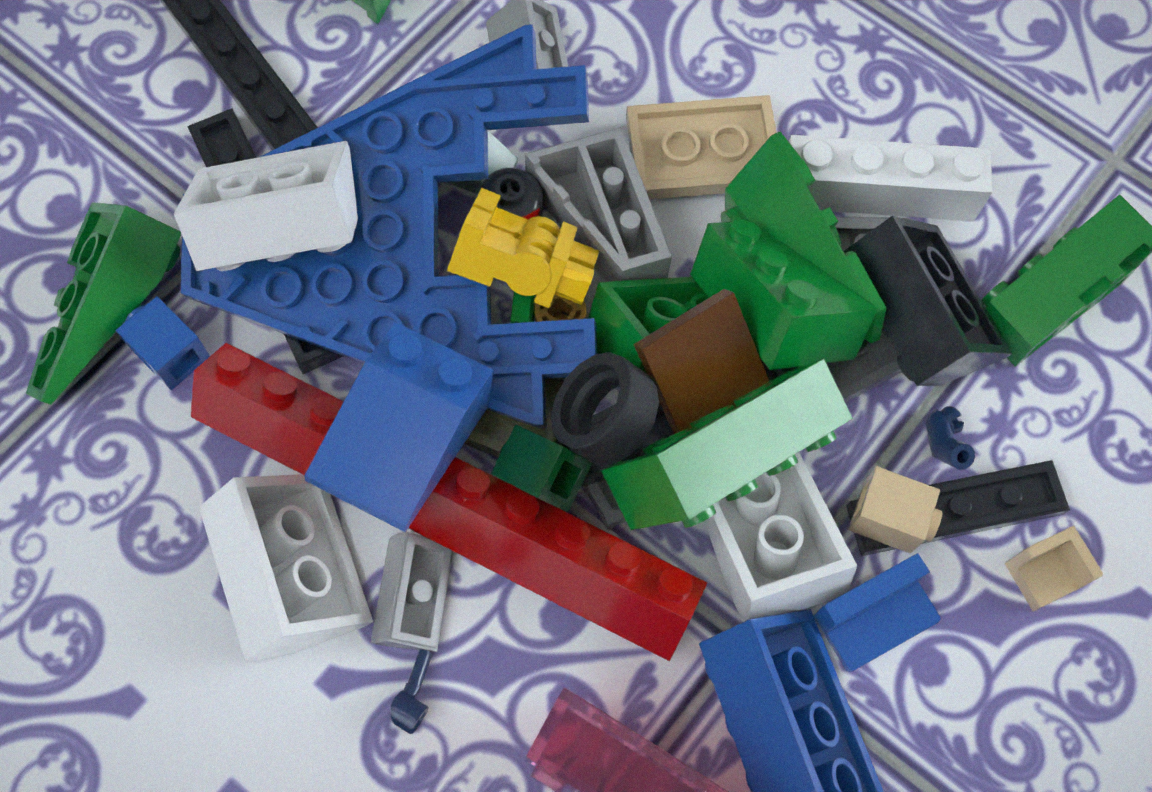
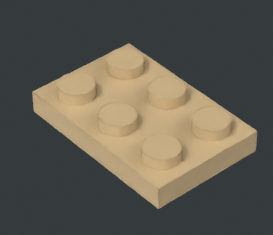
M770 95L627 106L626 110L630 151L649 200L725 193V188L767 139L772 134L777 133Z

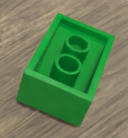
M692 277L598 282L588 319L594 318L597 323L598 354L611 352L622 356L646 373L633 344L709 297Z

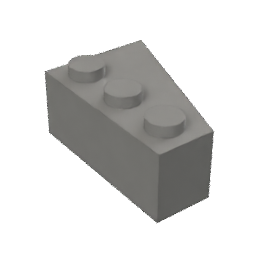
M621 127L525 153V171L538 180L543 192V206L560 226H562L563 221L577 226L574 241L599 250L594 267L606 282L668 278L672 255Z

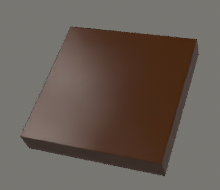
M726 289L721 290L633 344L646 373L657 386L658 400L674 434L692 428L690 423L706 414L731 404L736 407L733 400L769 382L735 294Z

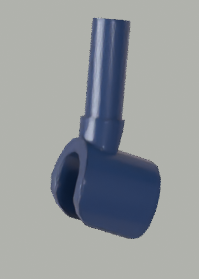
M424 649L419 650L404 690L397 694L391 704L393 724L409 734L415 733L429 709L428 706L415 699L420 691L433 655Z

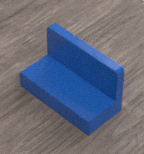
M919 553L828 602L813 615L846 671H855L941 620L939 613L919 583L922 578L930 573Z

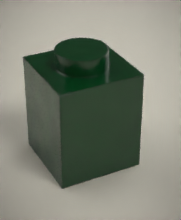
M515 424L508 440L500 450L499 458L491 474L538 499L569 512L592 462L553 441Z

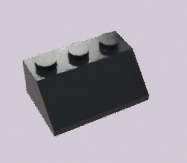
M891 216L843 251L844 253L853 251L857 254L886 306L882 333L890 337L899 353L897 363L900 370L916 386H940L1012 355L938 225Z

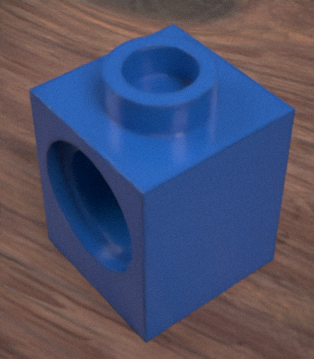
M158 296L147 305L134 309L127 316L125 323L116 329V332L131 351L170 390H173L210 357L198 336Z

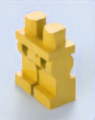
M481 188L463 223L447 271L489 287L494 278L506 282L511 290L520 295H536L534 303L547 308L550 307L554 295L582 305L595 271L593 268L598 258L599 250L574 241L577 226L563 221L561 228H559L554 221L541 216L532 217L529 220L498 208L497 205L501 195Z

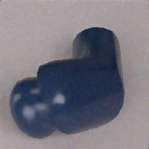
M952 406L944 407L941 411L934 409L925 422L932 456L959 470L969 468L974 462L975 451L972 446L955 439L953 435L961 432L964 427V422L957 419L962 416L961 413Z

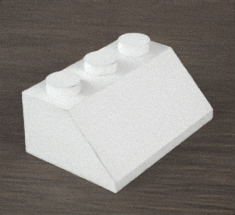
M342 141L198 169L174 212L175 219L196 271L210 268L228 271L249 261L266 258L270 262H277L288 259L298 252L315 249L319 252H332L342 248L347 243H351L358 215L348 142Z
M305 475L233 477L199 506L245 662L294 654L365 627L373 622L331 495L306 482Z

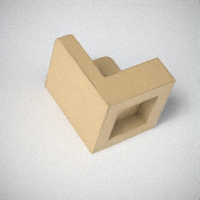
M1074 525L1026 548L1004 563L1033 612L1103 576L1102 570Z

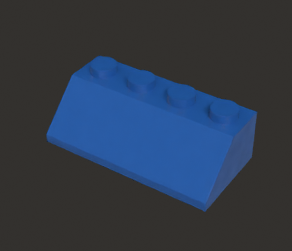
M811 609L749 619L699 643L705 660L706 673L714 684L725 714L727 730L736 744L746 771L747 785L751 792H884Z

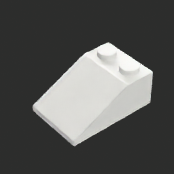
M799 452L795 454L798 459L796 465L773 476H768L767 473H764L755 479L758 484L757 489L733 501H727L726 498H723L713 505L716 514L705 520L724 582L742 622L753 618L801 611L836 599L848 592L857 564Z

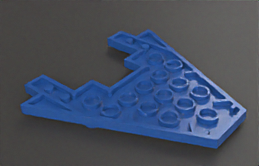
M533 24L524 25L260 156H269L347 141L351 155L358 215L352 242L332 252H319L315 249L295 253L290 258L277 262H270L265 258L245 262L243 265L228 271H219L216 268L196 271L182 236L181 294L191 300L361 363H365L394 322H397L493 369L488 410L536 428H547L545 379L565 378L580 363L598 354L597 323L594 318L491 325V286H486L459 275L439 276L438 183L488 179L487 130L589 122L588 73L586 66L537 69L536 33Z

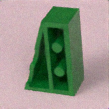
M745 219L708 223L690 272L691 277L709 298L723 289L734 292L758 354L770 370L804 366L822 359L826 363L854 360L879 309L762 228Z

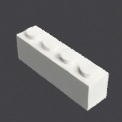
M791 135L789 143L807 164L815 179L814 183L808 186L820 210L831 207L833 212L975 221L993 193L991 149L803 135Z

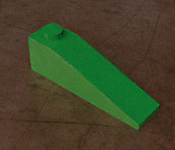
M781 131L772 134L725 188V210L721 212V222H731L734 219H745L753 222L879 308L865 339L870 343L880 340L886 306L857 254L853 251L843 252L840 237L835 227L838 223L831 207L820 210L808 186L814 183L815 179L807 164Z
M91 202L67 261L68 264L76 267L73 279L65 288L58 290L54 302L60 321L58 327H51L43 337L26 390L27 395L52 405L112 337L116 329L125 322L127 316L142 303L163 279L165 272L170 271L174 267L180 254V245L177 243L180 239L181 231L126 205Z

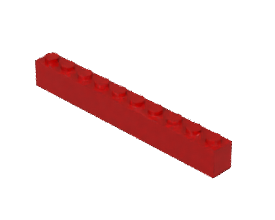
M224 343L193 372L191 418L305 475L344 402L228 343ZM457 457L454 458L408 528L669 662L708 582Z

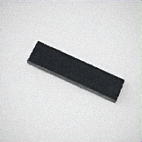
M1053 460L929 485L940 489L935 508L942 511L939 528L931 542L1060 516L1070 510ZM858 499L851 500L846 505L850 521L852 520ZM854 533L861 556L897 549Z

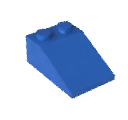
M394 322L361 368L305 473V481L406 532L487 410L494 370Z

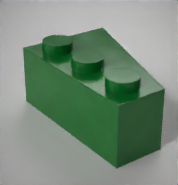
M1120 194L1082 226L1069 230L1053 245L1054 249L1043 256L1040 253L1027 262L1018 271L1017 275L1019 278L1008 285L1005 281H1002L981 299L1012 352V355L1008 356L1007 359L1015 367L1121 286L1152 254V225Z

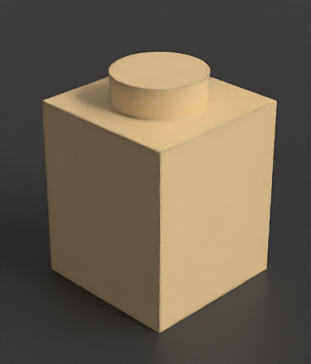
M876 466L863 483L848 530L911 554L925 540L931 542L936 535L942 518V511L935 508L940 489Z

